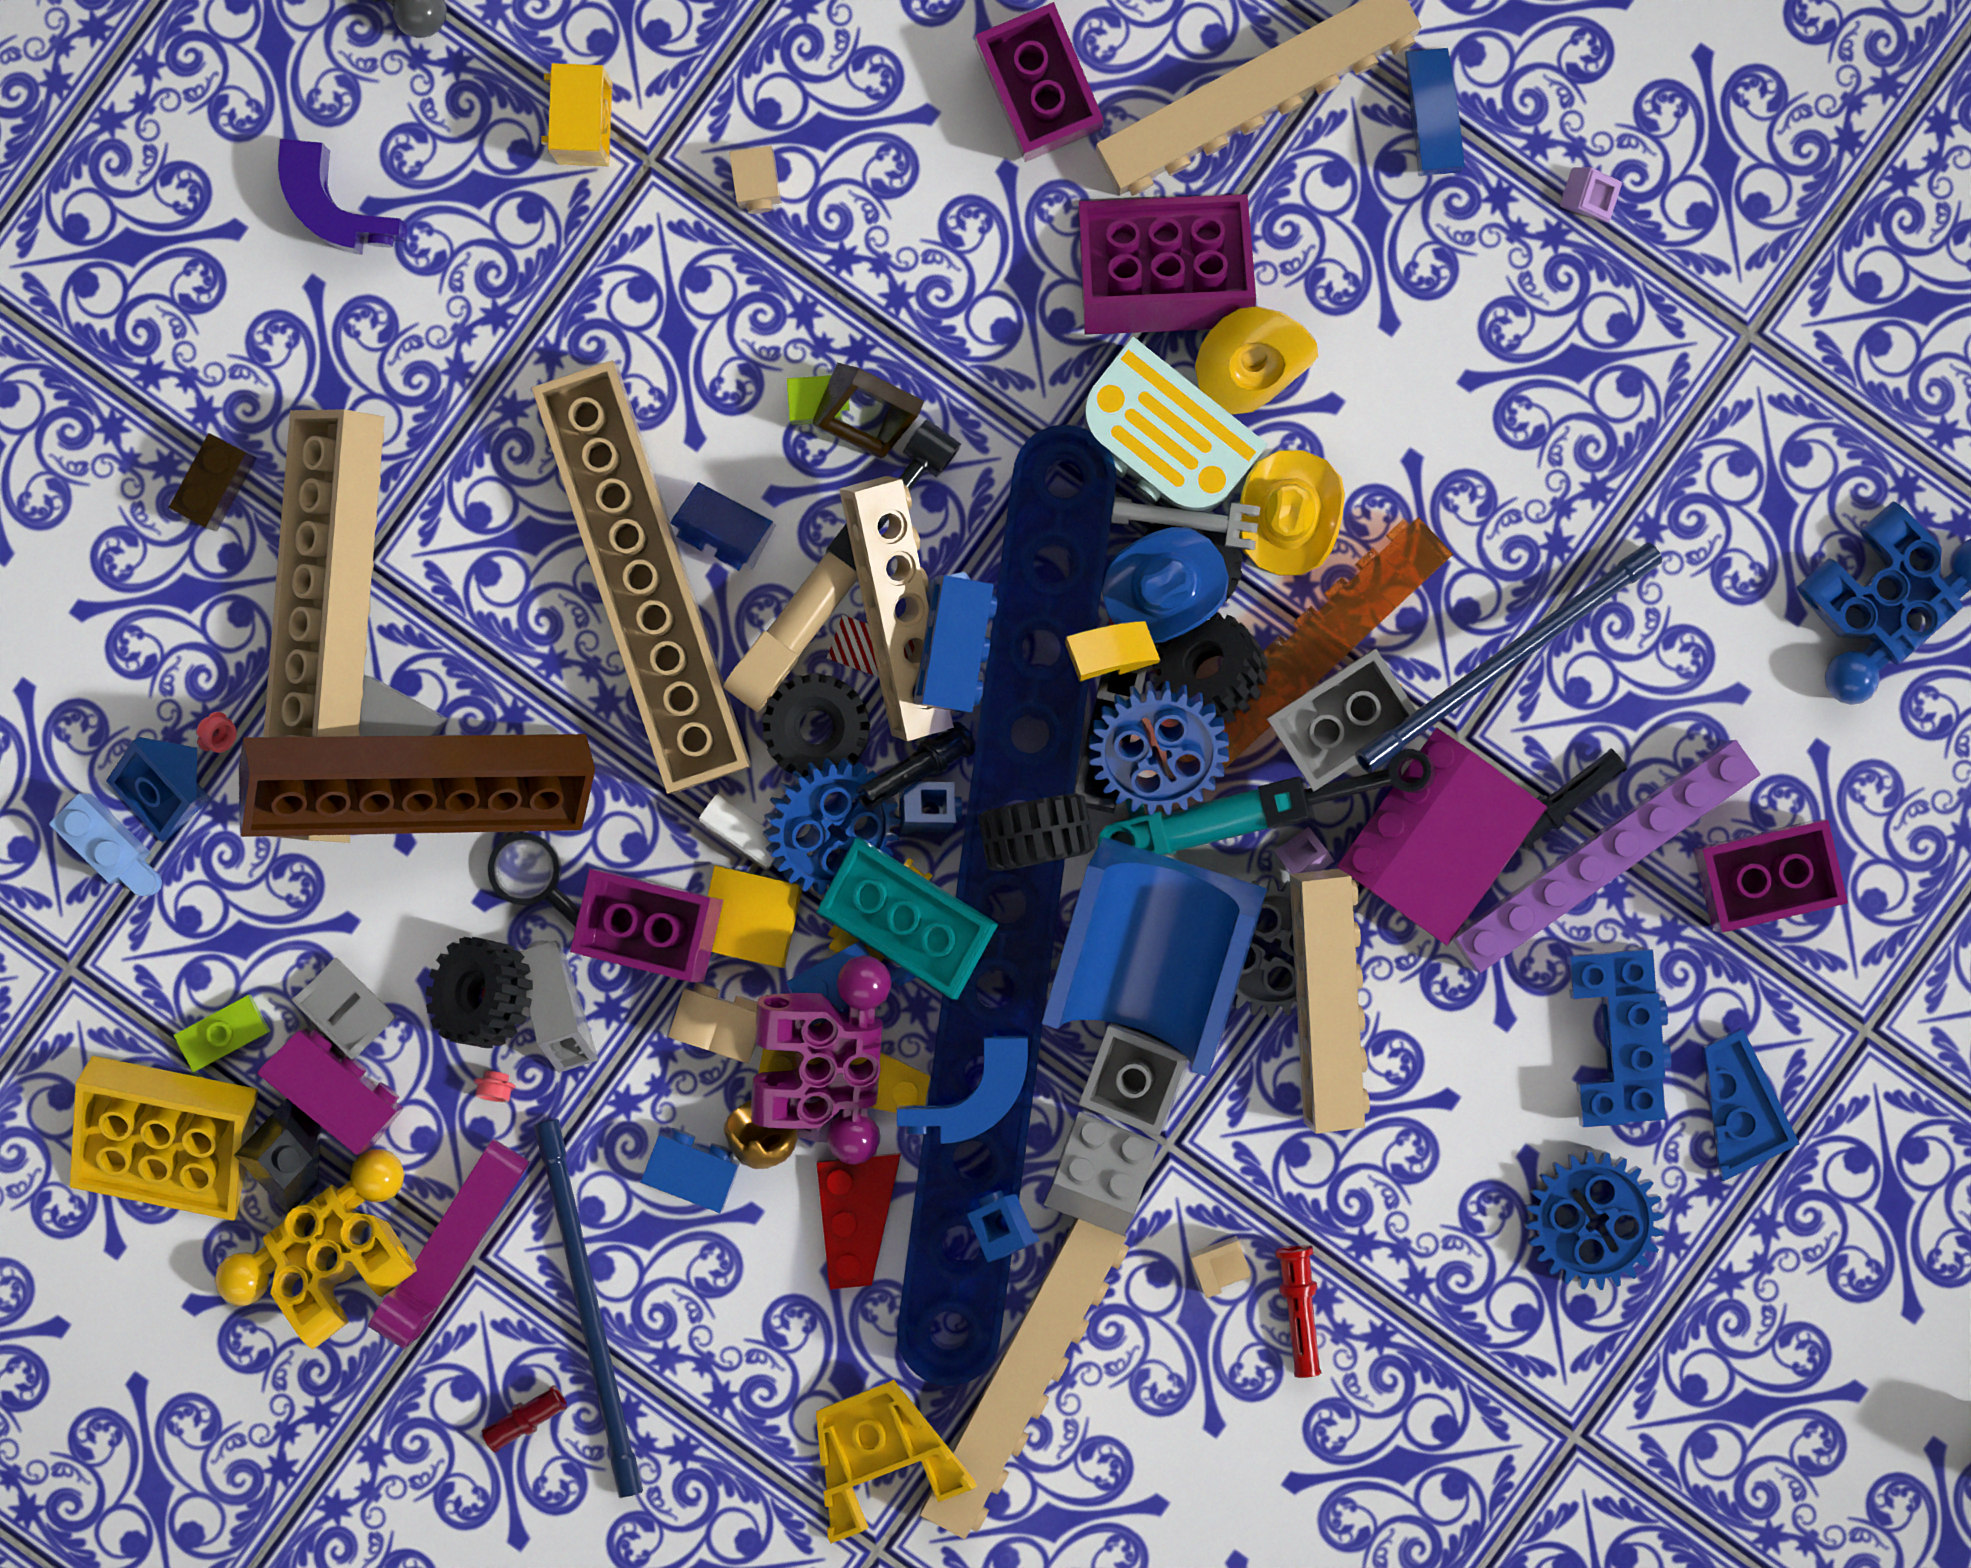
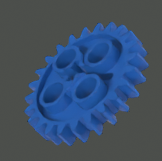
M1151 681L1146 684V693L1140 694L1134 686L1129 687L1130 699L1127 701L1116 694L1114 696L1116 709L1103 706L1101 709L1104 721L1094 720L1093 732L1096 735L1089 736V748L1093 749L1089 752V760L1091 765H1096L1094 767L1095 780L1104 779L1103 792L1109 793L1116 790L1115 798L1117 804L1130 798L1131 811L1134 812L1142 803L1147 804L1149 815H1153L1157 805H1163L1164 811L1169 815L1171 814L1172 803L1178 802L1182 809L1188 810L1187 798L1190 796L1202 802L1203 793L1201 788L1204 787L1214 791L1216 785L1213 776L1224 777L1225 772L1222 762L1229 761L1228 749L1225 748L1229 745L1228 733L1222 732L1225 729L1223 717H1215V705L1211 703L1202 707L1203 696L1200 692L1190 699L1187 698L1186 685H1182L1177 693H1172L1169 681H1165L1161 691L1156 692ZM1143 718L1150 720L1160 749L1166 751L1167 764L1175 775L1174 779L1168 777L1158 748L1152 746L1151 733L1142 721ZM1166 719L1180 721L1179 724L1173 727H1166L1161 724ZM1126 735L1140 737L1139 740L1132 743L1121 740ZM1186 754L1196 756V759L1190 762L1178 760L1179 757ZM1145 770H1151L1157 773L1156 775L1149 778H1144L1138 775L1140 772Z
M826 758L821 771L812 763H808V776L803 778L800 773L792 772L796 784L791 787L781 783L779 786L785 793L783 799L774 797L770 799V802L777 808V812L764 815V818L774 826L763 831L766 839L772 842L765 849L771 857H776L773 865L778 871H784L783 876L790 883L797 880V885L805 892L812 885L817 894L822 895L827 885L830 887L855 838L865 840L889 856L894 854L886 844L887 841L899 840L900 837L894 830L890 829V827L901 823V819L891 812L898 807V803L891 797L871 811L864 808L857 797L860 794L856 793V787L872 780L878 775L874 771L867 774L868 769L859 762L852 769V765L845 758H842L836 769L834 763L829 758ZM838 791L836 800L832 804L824 805L826 797L830 793ZM857 798V802L852 803V800ZM868 816L866 824L862 828L854 830L857 820ZM833 823L836 827L831 831L828 827ZM810 824L808 833L803 837L796 838L799 828ZM840 849L836 859L826 862V858L832 850ZM812 851V854L807 856V852Z
M1585 1150L1582 1163H1579L1573 1154H1568L1569 1167L1567 1168L1554 1161L1552 1165L1556 1175L1551 1178L1541 1173L1539 1176L1546 1185L1544 1189H1530V1192L1539 1199L1538 1203L1525 1205L1526 1210L1535 1214V1219L1524 1222V1226L1527 1229L1537 1231V1234L1527 1240L1528 1244L1531 1246L1542 1245L1543 1247L1536 1254V1259L1541 1262L1551 1258L1552 1260L1547 1268L1550 1274L1553 1275L1563 1268L1562 1281L1569 1284L1576 1275L1578 1276V1286L1584 1290L1590 1279H1593L1596 1288L1599 1290L1604 1289L1605 1278H1610L1615 1286H1621L1620 1273L1623 1272L1635 1279L1636 1273L1633 1265L1637 1262L1642 1266L1648 1267L1649 1263L1643 1256L1645 1251L1657 1253L1659 1251L1650 1242L1651 1237L1664 1236V1232L1653 1225L1654 1221L1665 1218V1214L1652 1210V1206L1662 1199L1657 1194H1646L1654 1184L1652 1180L1644 1179L1638 1182L1637 1179L1642 1171L1638 1166H1634L1625 1172L1627 1159L1620 1156L1611 1165L1610 1153L1606 1151L1602 1152L1598 1162H1595L1594 1155L1589 1150ZM1597 1180H1606L1610 1189L1608 1196L1604 1200L1593 1201L1590 1197L1591 1185ZM1577 1188L1592 1211L1598 1215L1603 1214L1598 1220L1617 1245L1615 1252L1610 1251L1603 1237L1596 1229L1590 1225L1585 1227L1590 1222V1219L1572 1196V1189ZM1571 1204L1575 1210L1573 1220L1566 1225L1556 1224L1554 1219L1556 1209L1560 1205ZM1631 1215L1634 1221L1632 1231L1628 1235L1617 1236L1614 1231L1615 1221L1620 1216ZM1588 1239L1597 1240L1599 1245L1597 1255L1593 1259L1582 1260L1579 1256L1580 1245Z

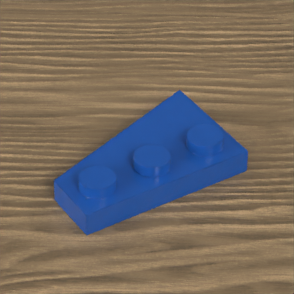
M1739 1028L1702 1046L1720 1180L1726 1181L1799 1145L1800 1143L1744 1029Z

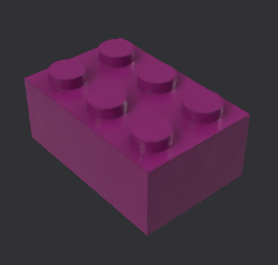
M1054 2L975 35L977 51L1024 162L1103 130L1104 119Z
M1816 819L1693 848L1712 931L1728 932L1848 903L1828 819Z
M589 869L570 952L688 982H704L724 900L612 872Z

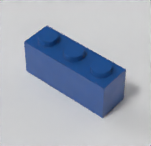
M947 575L934 577L913 704L960 713H972L973 706L979 705L983 692V681L978 680L980 665L987 661L990 650V638L985 637L988 620H993L997 609V596L992 595L994 584Z

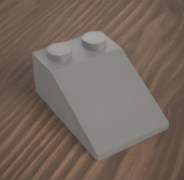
M1373 649L1267 718V721L1314 792L1358 764L1355 758L1357 750L1382 732L1392 729L1414 713L1416 709L1378 650Z

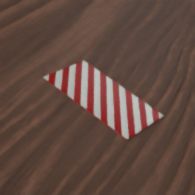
M842 615L827 659L879 677L868 624ZM909 640L904 647L906 659L914 652L915 644L913 640Z

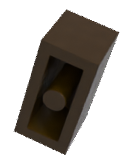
M208 433L168 508L207 529L217 532L257 457Z

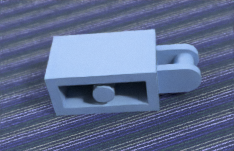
M79 793L49 823L109 884L124 883L138 896L154 895L161 889L162 879L160 875L145 861L151 852L92 794Z

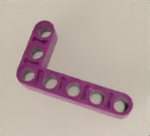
M496 1139L490 1142L415 1260L414 1264L417 1271L384 1298L369 1321V1328L404 1350L421 1336L530 1163L529 1160Z

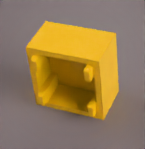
M551 63V74L544 73V82L550 83L548 136H541V143L548 145V153L552 154L559 165L609 167L612 80L603 65Z

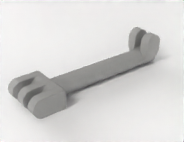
M1114 497L1112 524L1128 525L1129 520L1222 532L1226 533L1225 547L1255 550L1256 541L1247 538L1240 539L1239 533L1240 531L1257 533L1258 524L1242 522L1241 519L1242 514L1250 517L1259 516L1260 507L1231 503L1229 516L1131 503L1132 499Z

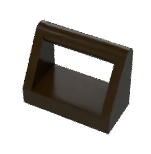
M837 362L813 418V425L882 459L916 420L924 401L858 367ZM855 391L890 407L877 438L835 418L836 414Z

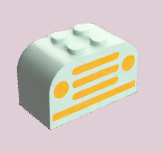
M1135 337L1131 338L1095 383L1087 398L1084 417L1085 430L1092 445L1104 456L1102 464L1121 479L1127 474L1138 483L1135 490L1153 505H1156L1160 500L1167 507L1203 513L1215 509L1228 497L1268 445Z

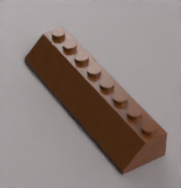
M586 734L243 737L239 763L241 837L582 830L596 769Z

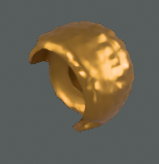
M749 1100L731 1112L727 1117L723 1130L729 1148L741 1164L753 1169H768L786 1161L791 1156L798 1139L797 1129L769 1128L756 1125L751 1121L752 1100Z

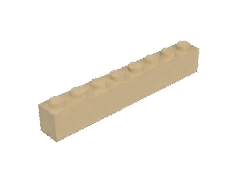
M1362 0L1096 144V153L1119 196L1128 191L1132 196L1137 195L1150 188L1154 184L1152 178L1167 171L1168 175L1171 176L1190 166L1191 161L1189 158L1202 151L1205 152L1206 156L1211 155L1229 144L1227 138L1233 134L1242 131L1245 136L1263 127L1266 124L1264 118L1279 110L1281 115H1285L1297 109L1304 103L1302 97L1316 90L1318 95H1322L1341 84L1339 77L1354 70L1356 75L1366 72L1379 63L1376 57L1391 50L1393 55L1405 51L1416 43L1414 37L1418 35L1422 26L1408 0Z
M1075 1218L951 1450L975 1480L977 1487L939 1503L931 1488L921 1507L920 1516L964 1540L971 1529L975 1532L979 1531L989 1512V1509L984 1507L989 1494L993 1492L998 1495L1009 1474L1008 1471L1003 1469L1011 1454L1016 1457L1019 1456L1029 1437V1434L1024 1432L1029 1419L1033 1417L1038 1420L1048 1402L1049 1396L1043 1394L1051 1379L1058 1382L1069 1362V1359L1064 1357L1071 1341L1078 1345L1089 1325V1321L1083 1319L1091 1304L1099 1306L1109 1287V1284L1104 1282L1111 1266L1118 1269L1129 1250V1246L1123 1244L1126 1240V1233L1122 1236Z

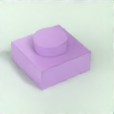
M1309 827L1274 851L1290 874L1321 871L1334 862L1330 853Z

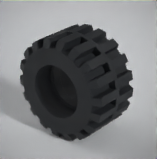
M1076 793L986 810L978 816L987 868L994 871L1088 854L1095 848L1086 798Z

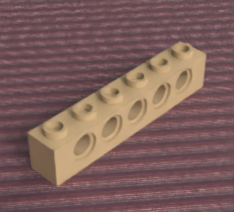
M889 476L839 488L891 735L905 741H911L954 728L951 717L954 711L913 704L912 691L917 683L929 612L926 592L929 590V581L925 570L920 567L917 551L920 549V538L916 528L911 524L908 509L912 506L909 489L903 484L902 479ZM886 514L889 526L887 531L880 535L878 532V522ZM895 556L898 563L897 569L889 577L886 566L888 561ZM901 598H904L906 601L905 612L897 618L895 613L896 604ZM913 639L915 644L914 652L906 659L904 647L909 640Z

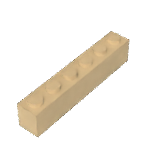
M1340 869L1289 874L1304 1124L1316 1134L1365 1128V1114L1369 1113L1370 1101L1367 1090L1363 1088L1362 1072L1367 1071L1368 1062L1364 1047H1361L1360 1031L1365 1029V1015L1362 1006L1358 1003V989H1362L1363 974L1360 965L1356 964V947H1359L1361 943L1360 929L1358 923L1354 922L1353 906L1358 904L1357 884L1355 880H1352L1351 875Z

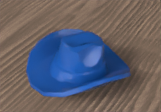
M1170 527L1138 539L1118 552L1106 566L1101 591L1107 614L1115 625L1145 621L1153 643H1160L1180 636L1212 617L1226 601L1229 576L1223 556L1209 538L1189 527Z

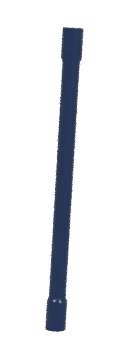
M1649 542L1642 545L1620 561L1613 570L1392 729L1382 732L1357 750L1355 758L1358 764L1367 773H1372L1397 755L1405 745L1625 586L1635 583L1662 563V556L1659 550Z
M559 1119L534 1124L541 1159L545 1164L610 1448V1462L618 1497L624 1498L643 1492L636 1457L631 1449L567 1168V1154Z

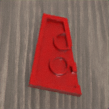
M901 1153L873 1155L866 1162L855 1165L843 1163L839 1159L817 1161L830 1290L872 1285Z

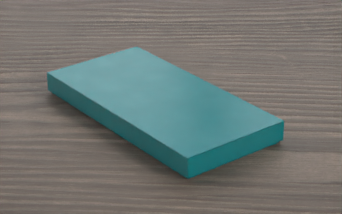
M855 838L816 911L817 914L951 999H958L998 925L993 920L861 838Z

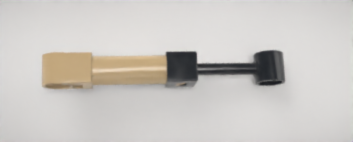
M926 419L903 450V453L910 458L911 463L899 479H902L903 484L907 486L910 492L924 472L931 473L937 478L954 458L962 444L929 419ZM886 514L878 522V532L888 521ZM847 523L827 547L826 554L768 630H764L723 685L724 689L756 713L763 708L798 662L800 654L858 580Z

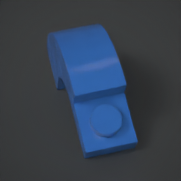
M984 1036V1070L981 1080L974 1091L963 1100L949 1105H898L897 1126H906V1134H931L932 1126H940L941 1144L973 1138L994 1126L1010 1110L1021 1091L1027 1070L1028 1036Z

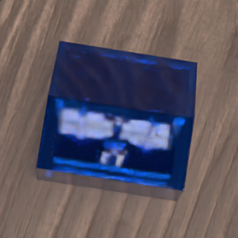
M697 482L670 522L671 525L679 530L676 537L682 542L701 552L706 545L717 550L713 557L739 572L743 565L753 570L776 526L772 520L700 482Z

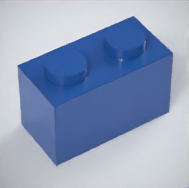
M672 1128L670 1134L662 1131L658 1135L640 1183L721 1213L741 1165L739 1160L733 1158L732 1150L711 1143L709 1149L694 1143V1135L676 1128Z

